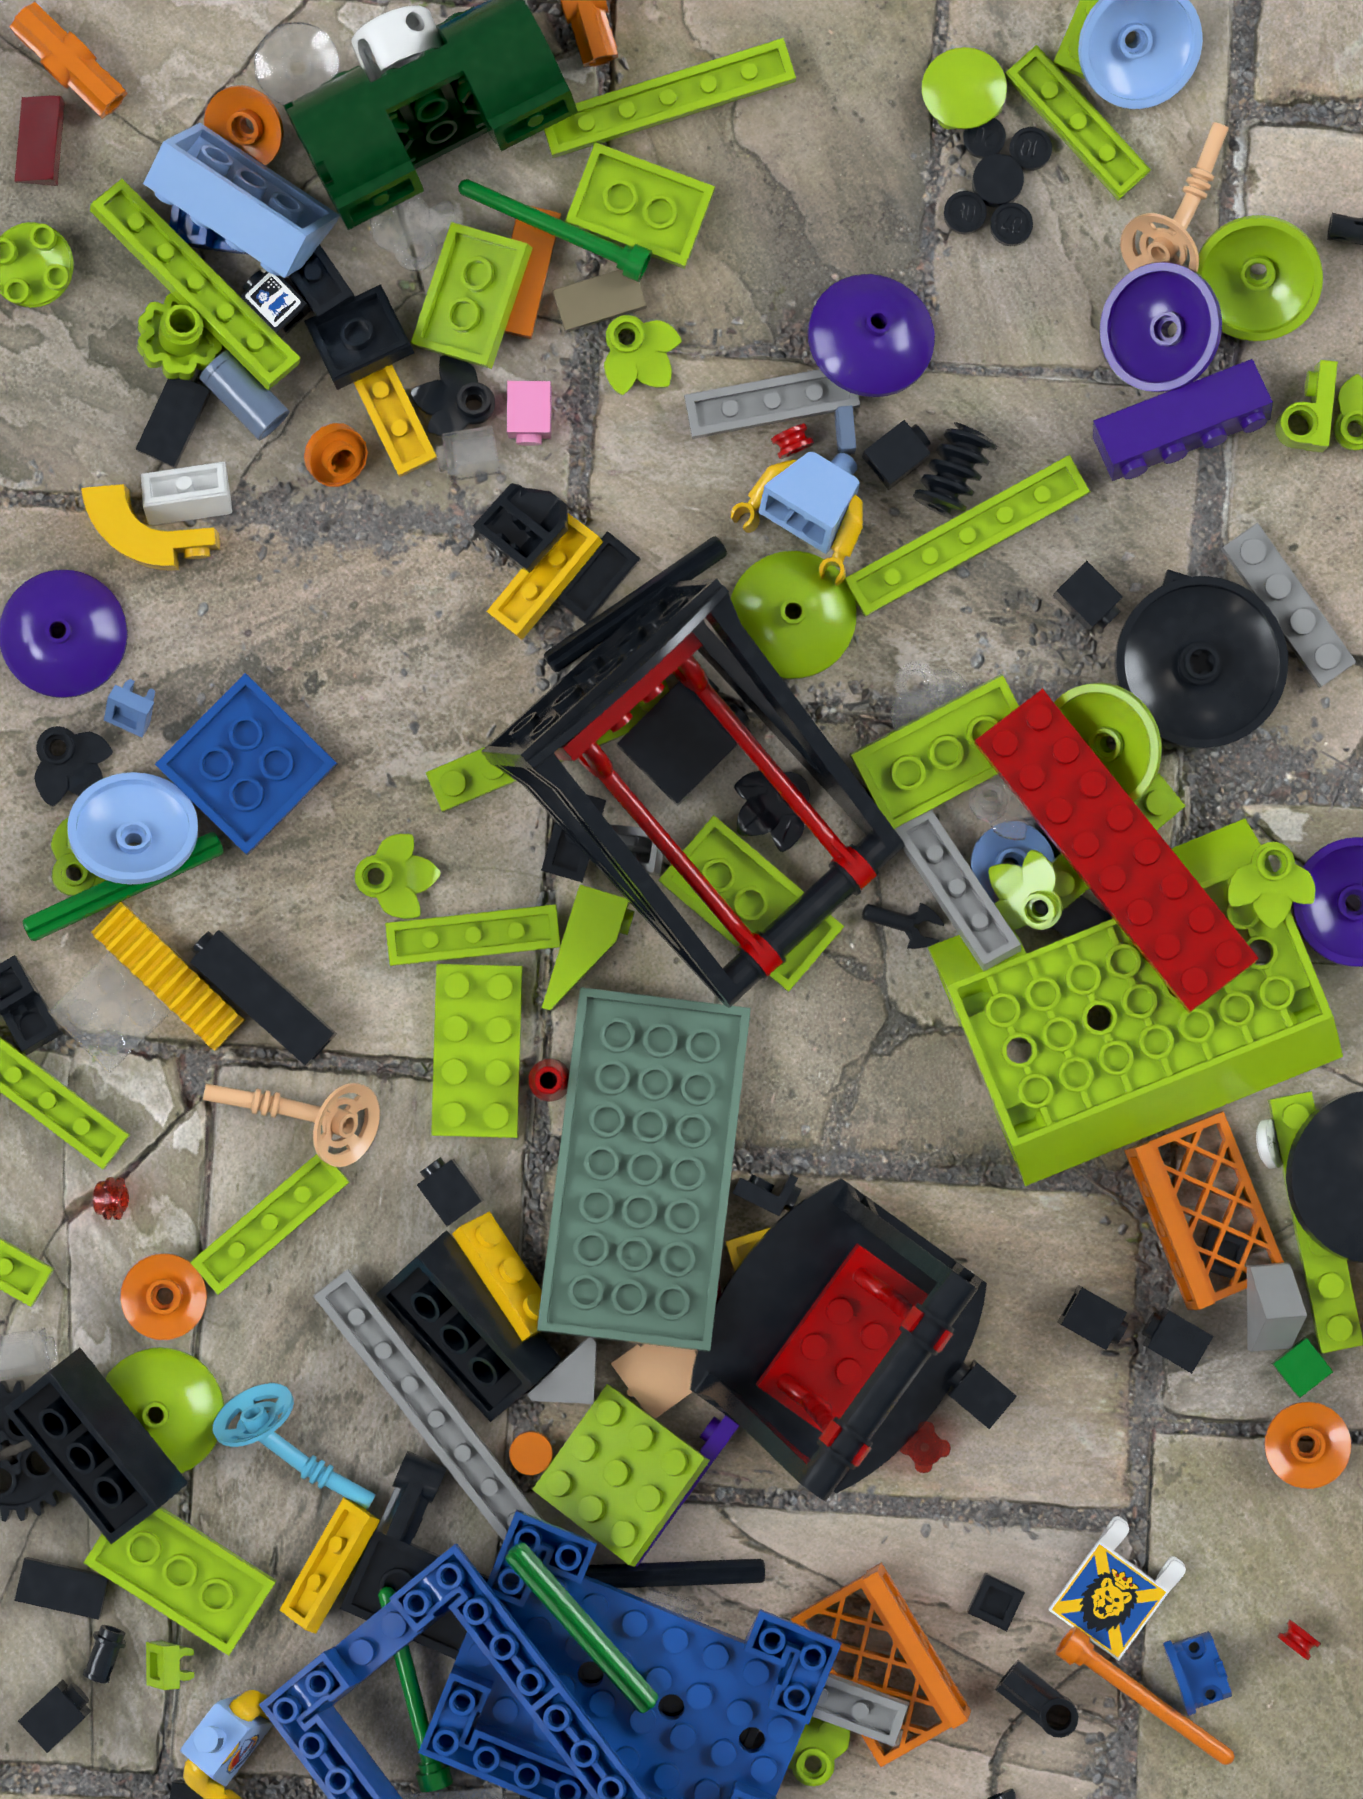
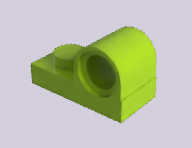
M1320 360L1314 366V371H1308L1304 393L1305 396L1311 397V403L1295 402L1288 406L1277 418L1275 424L1276 436L1285 446L1321 453L1329 447L1338 361ZM1293 415L1303 417L1308 423L1307 434L1296 435L1290 431L1288 427L1289 417Z

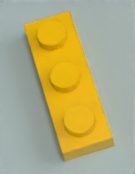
M392 364L353 382L399 478L438 459Z
M568 513V531L530 573L521 569L486 612L520 640H523L603 543L602 539Z
M490 1211L461 1225L452 1235L522 1342L540 1333L541 1331H537L542 1290Z
M343 1497L279 1610L304 1630L316 1634L381 1520L360 1505Z

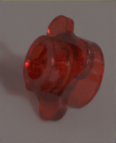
M107 1177L105 1181H99L95 1186L93 1208L95 1213L103 1215L105 1220H111L112 1216L114 1220H120L123 1212L128 1207L129 1192L127 1187H125L123 1178L117 1177L115 1181L113 1177Z
M929 1421L919 1423L917 1431L908 1438L900 1449L902 1454L910 1456L915 1462V1469L920 1473L930 1472L932 1464L936 1463L940 1457H947L951 1450L950 1443L947 1440L941 1439L934 1432L935 1427ZM923 1443H927L929 1445V1449L927 1451L921 1450V1445Z

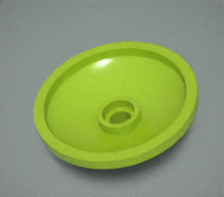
M1251 215L1235 219L1217 229L1206 240L1198 253L1199 267L1197 273L1206 280L1217 297L1222 315V332L1232 337L1247 341H1267L1282 337L1301 326L1317 306L1323 285V269L1319 253L1309 237L1301 229L1286 220L1266 215ZM1254 264H1262L1267 270L1263 274L1258 275L1251 271V267Z
M783 551L758 560L740 577L731 595V601L741 625L779 676L784 679L811 677L828 669L839 660L848 648L856 626V603L845 581L838 586L835 585L840 571L835 566H830L826 569L824 578L821 579L819 567L825 559L808 552ZM788 605H798L802 612L801 616L797 619H789L785 614V608Z
M1088 683L1077 686L1054 701L1056 706L1132 801L1135 802L1143 796L1157 776L1162 754L1159 729L1146 705L1128 690L1109 683ZM1108 736L1115 740L1116 747L1114 750H1111L1106 744Z
M164 1347L149 1348L129 1355L108 1373L105 1378L121 1397L126 1406L149 1432L150 1436L180 1473H184L198 1465L213 1450L218 1441L213 1433V1423L217 1414L224 1406V1399L216 1378L200 1360L177 1349ZM152 1407H159L163 1411L164 1418L161 1422L155 1423L149 1418V1410Z

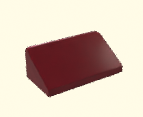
M61 96L22 97L15 183L58 186L65 101Z

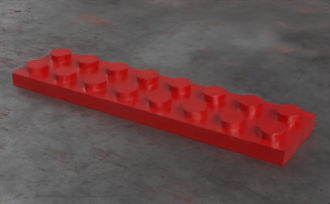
M1043 688L974 741L975 746L1189 1014L1259 960L1258 956Z

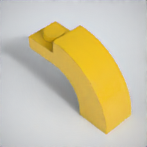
M124 484L81 488L86 511L96 530L115 550L137 564L157 570H179L178 553H184L185 559H202L210 557V550H220L219 532L214 527L159 531L141 523L133 511L130 490Z

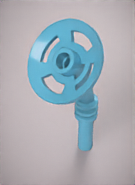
M268 1383L249 1388L232 1398L217 1414L213 1423V1433L221 1444L239 1447L259 1441L301 1473L300 1478L306 1479L309 1477V1483L314 1484L317 1481L318 1488L322 1489L326 1486L368 1510L376 1494L334 1472V1466L331 1464L325 1467V1461L320 1460L316 1462L317 1457L314 1455L309 1458L274 1432L286 1421L293 1409L294 1399L286 1386ZM264 1399H278L276 1403L271 1401H264L255 1404V1402ZM241 1411L242 1414L237 1423V1428L228 1429L232 1419Z

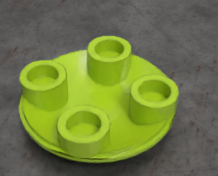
M954 48L940 54L929 64L922 80V97L930 114L937 119L939 125L948 130L976 128L986 124L1002 112L1007 94L1006 77L999 63L989 54L975 48Z
M27 222L11 227L0 236V294L5 299L21 307L36 308L52 303L65 292L72 279L74 260L68 242L58 231L47 224Z

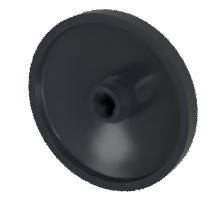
M1211 576L1186 577L1157 588L1148 594L1130 613L1120 631L1116 644L1115 677L1117 686L1133 693L1149 709L1158 726L1161 740L1179 747L1210 749L1225 746L1244 738L1256 730L1271 715L1283 694L1286 684L1288 650L1283 631L1270 608L1253 592L1235 582Z
M1363 1091L1335 1097L1317 1108L1297 1132L1289 1151L1286 1166V1184L1289 1201L1304 1231L1327 1252L1339 1258L1357 1263H1363Z

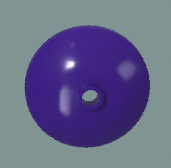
M1168 262L1147 264L1123 277L1108 296L1100 320L1101 346L1112 370L1129 385L1150 392H1168L1185 387L1197 379L1212 362L1222 334L1221 309L1210 285L1195 271L1185 266ZM1172 323H1175L1177 332L1173 337H1170L1168 328Z
M854 275L834 283L817 300L808 323V343L811 354L819 369L830 381L840 388L860 396L884 397L907 389L922 376L934 351L935 333L933 322L923 302L902 283L881 275ZM876 319L881 321L884 325V328H875L871 324V320Z
M53 570L32 577L12 594L1 615L0 649L5 663L21 683L46 696L72 698L94 691L111 678L118 669L126 651L128 628L121 604L111 590L103 583L82 572ZM62 623L66 627L65 635L59 639L52 636L53 626Z
M1352 837L1327 844L1306 861L1302 868L1309 871L1314 880V903L1299 904L1292 902V909L1300 934L1315 952L1325 959L1340 965L1363 967V837ZM1349 895L1356 896L1360 901V906L1356 911H1350L1346 907L1345 901Z

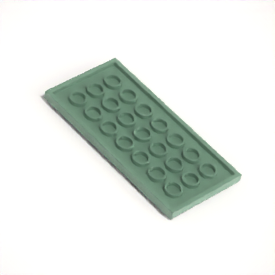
M580 987L537 1331L710 1352L751 1008L739 1006L728 1008L722 1004Z

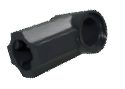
M407 1451L392 1485L395 1489L377 1531L410 1545L423 1520L422 1517L428 1503L432 1504L447 1468Z
M1017 1660L1009 1668L995 1688L997 1692L1053 1737L1062 1738L1069 1736L1078 1725L1079 1716L1074 1703L1020 1660ZM1057 1704L1064 1705L1070 1711L1068 1722L1060 1727L1052 1726L1046 1721L1048 1710Z

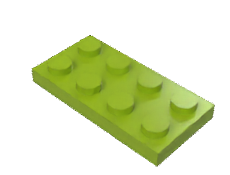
M1000 674L857 749L849 755L874 803L895 829L997 775L998 773L975 746L974 741L1018 708L1019 705L1004 676Z
M714 815L683 850L752 933L757 930L762 932L804 893V891ZM671 864L658 881L737 948L740 944ZM830 915L785 956L786 962L776 968L769 976L789 992L845 926Z
M436 964L431 1136L518 1138L523 966Z
M160 1507L113 1544H110L106 1537L101 1534L83 1562L228 1656L277 1581L163 1507Z

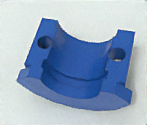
M1209 1631L1172 1643L1171 1640L1163 1643L1188 1716L1195 1714L1197 1708L1232 1697L1223 1661L1218 1655L1214 1640ZM1192 1642L1198 1644L1197 1649L1194 1651L1189 1650V1645ZM1209 1689L1214 1690V1695L1211 1698L1205 1696L1206 1691Z

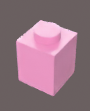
M507 381L508 438H516L517 445H542V439H551V382Z

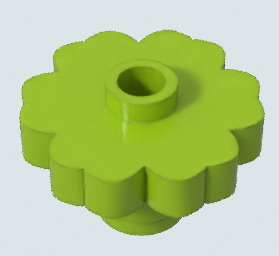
M172 293L166 296L164 304L150 302L145 312L139 317L137 328L141 335L137 342V350L143 356L144 362L148 367L158 368L162 366V372L168 379L190 380L194 376L196 368L204 371L221 354L222 344L203 326L202 317L191 306L183 305Z

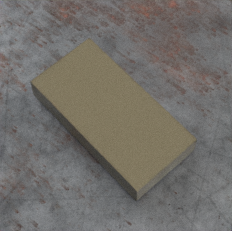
M619 269L552 290L565 333L646 309L647 306L640 283L623 276V271Z

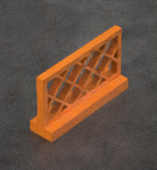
M1224 1111L1124 1150L1187 1310L1203 1309L1215 1304L1220 1299L1247 1289V1278L1238 1280L1242 1272L1247 1274V1267L1244 1265L1253 1244L1267 1251L1271 1263H1284ZM1214 1124L1217 1125L1222 1138L1217 1154L1196 1146L1202 1130ZM1189 1134H1192L1190 1142L1180 1139ZM1173 1142L1186 1148L1178 1170L1164 1165L1158 1147ZM1226 1151L1228 1153L1230 1161L1224 1158ZM1193 1152L1214 1161L1206 1182L1185 1174ZM1221 1164L1233 1169L1238 1178L1232 1195L1212 1186ZM1168 1173L1175 1176L1173 1184L1171 1183ZM1182 1180L1202 1188L1194 1211L1180 1205L1176 1194ZM1242 1191H1243V1193H1244V1196H1245V1198H1246V1201L1243 1200V1199H1240V1195H1241ZM1209 1192L1230 1201L1221 1223L1201 1214ZM1237 1204L1249 1209L1254 1218L1248 1235L1228 1226ZM1184 1214L1191 1216L1189 1224L1187 1223ZM1198 1220L1220 1229L1211 1251L1195 1243L1193 1232ZM1258 1231L1260 1233L1262 1241L1256 1239ZM1226 1232L1248 1240L1239 1264L1217 1254ZM1200 1254H1204V1255L1208 1256V1259H1207V1262H1206L1205 1265H1204V1263H1203V1260H1202ZM1214 1260L1236 1268L1235 1274L1230 1279L1228 1286L1214 1291L1209 1278V1272Z
M882 1562L867 1570L863 1576L792 1616V1622L808 1629L810 1628L805 1621L818 1613L836 1618L831 1636L835 1640L841 1620L865 1626L860 1648L842 1643L839 1649L858 1655L853 1677L837 1673L833 1666L830 1673L882 1693L911 1700L906 1721H903L901 1727L903 1733L898 1746L884 1752L877 1740L861 1735L880 1767L885 1766L951 1727L954 1729L968 1721L971 1713L970 1707ZM862 1589L871 1604L868 1618L844 1613L846 1597ZM840 1601L838 1611L828 1608ZM874 1611L878 1615L881 1622L872 1620ZM870 1628L889 1633L893 1640L890 1656L865 1649ZM897 1648L904 1659L895 1657ZM863 1657L888 1663L883 1685L858 1678ZM893 1665L912 1671L916 1678L912 1693L888 1686ZM919 1685L923 1689L926 1696L917 1694ZM915 1702L933 1706L941 1721L929 1728L911 1724ZM908 1731L917 1733V1735L906 1740Z

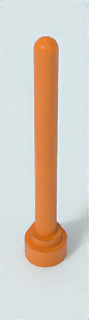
M1074 1626L1061 1640L1055 1654L1069 1665L1073 1663L1078 1666L1086 1665L1221 1764L1229 1765L1234 1761V1752L1229 1747L1094 1651V1645L1089 1642L1090 1636Z

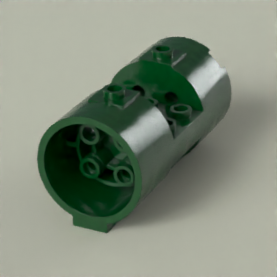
M488 0L464 12L454 13L446 21L436 25L437 31L444 43L443 46L430 48L414 61L400 68H391L385 71L380 78L373 82H370L366 73L359 65L349 71L339 72L331 80L321 84L320 87L283 105L318 177L347 230L424 192L415 169L488 132L502 152L578 113L572 93L565 82L555 57L524 0Z

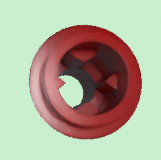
M556 1059L539 1061L533 1066L529 1074V1087L532 1093L537 1098L548 1102L563 1098L567 1094L569 1069L565 1064ZM552 1072L557 1078L556 1085L551 1089L543 1087L541 1076L544 1073Z

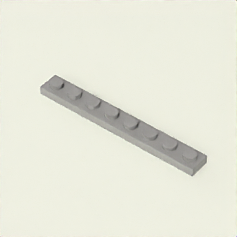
M349 1269L313 1296L503 1541L516 1509L544 1520Z

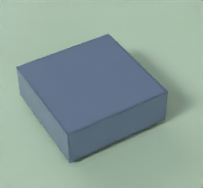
M853 405L839 406L834 414L837 453L855 454L856 438Z

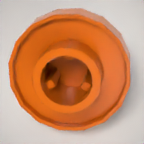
M332 423L323 426L311 436L306 444L304 453L305 466L318 482L326 486L339 487L348 484L361 473L366 465L368 455L366 442L354 428L344 423Z

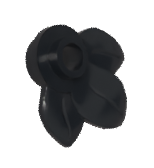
M442 355L439 360L440 380L421 384L411 390V397L417 407L424 413L432 416L428 424V433L440 437L458 435L469 424H481L487 421L495 410L494 394L486 385L478 383L475 368L468 362ZM470 400H478L482 406L477 410H471L466 404Z
M60 726L45 730L38 738L36 745L37 755L41 762L35 772L34 779L40 796L48 805L54 807L62 800L68 790L80 796L89 786L103 779L98 763L105 761L113 754V750L102 736L90 731L74 734L71 730ZM58 740H62L66 744V751L61 756H55L51 751L52 744Z
M754 771L738 780L734 785V789L746 802L738 814L737 833L743 836H759L770 832L774 844L780 852H784L795 845L803 834L805 824L789 804L781 798L778 791L761 771ZM784 772L807 801H809L810 789L806 780L797 773Z

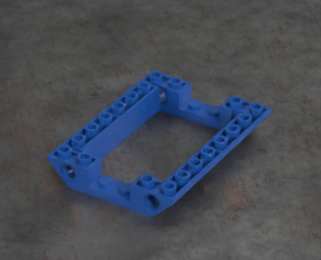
M454 1544L389 1598L391 1600L345 1639L335 1647L321 1653L259 1704L328 1799H402L333 1705L451 1610L593 1799H651L458 1544Z

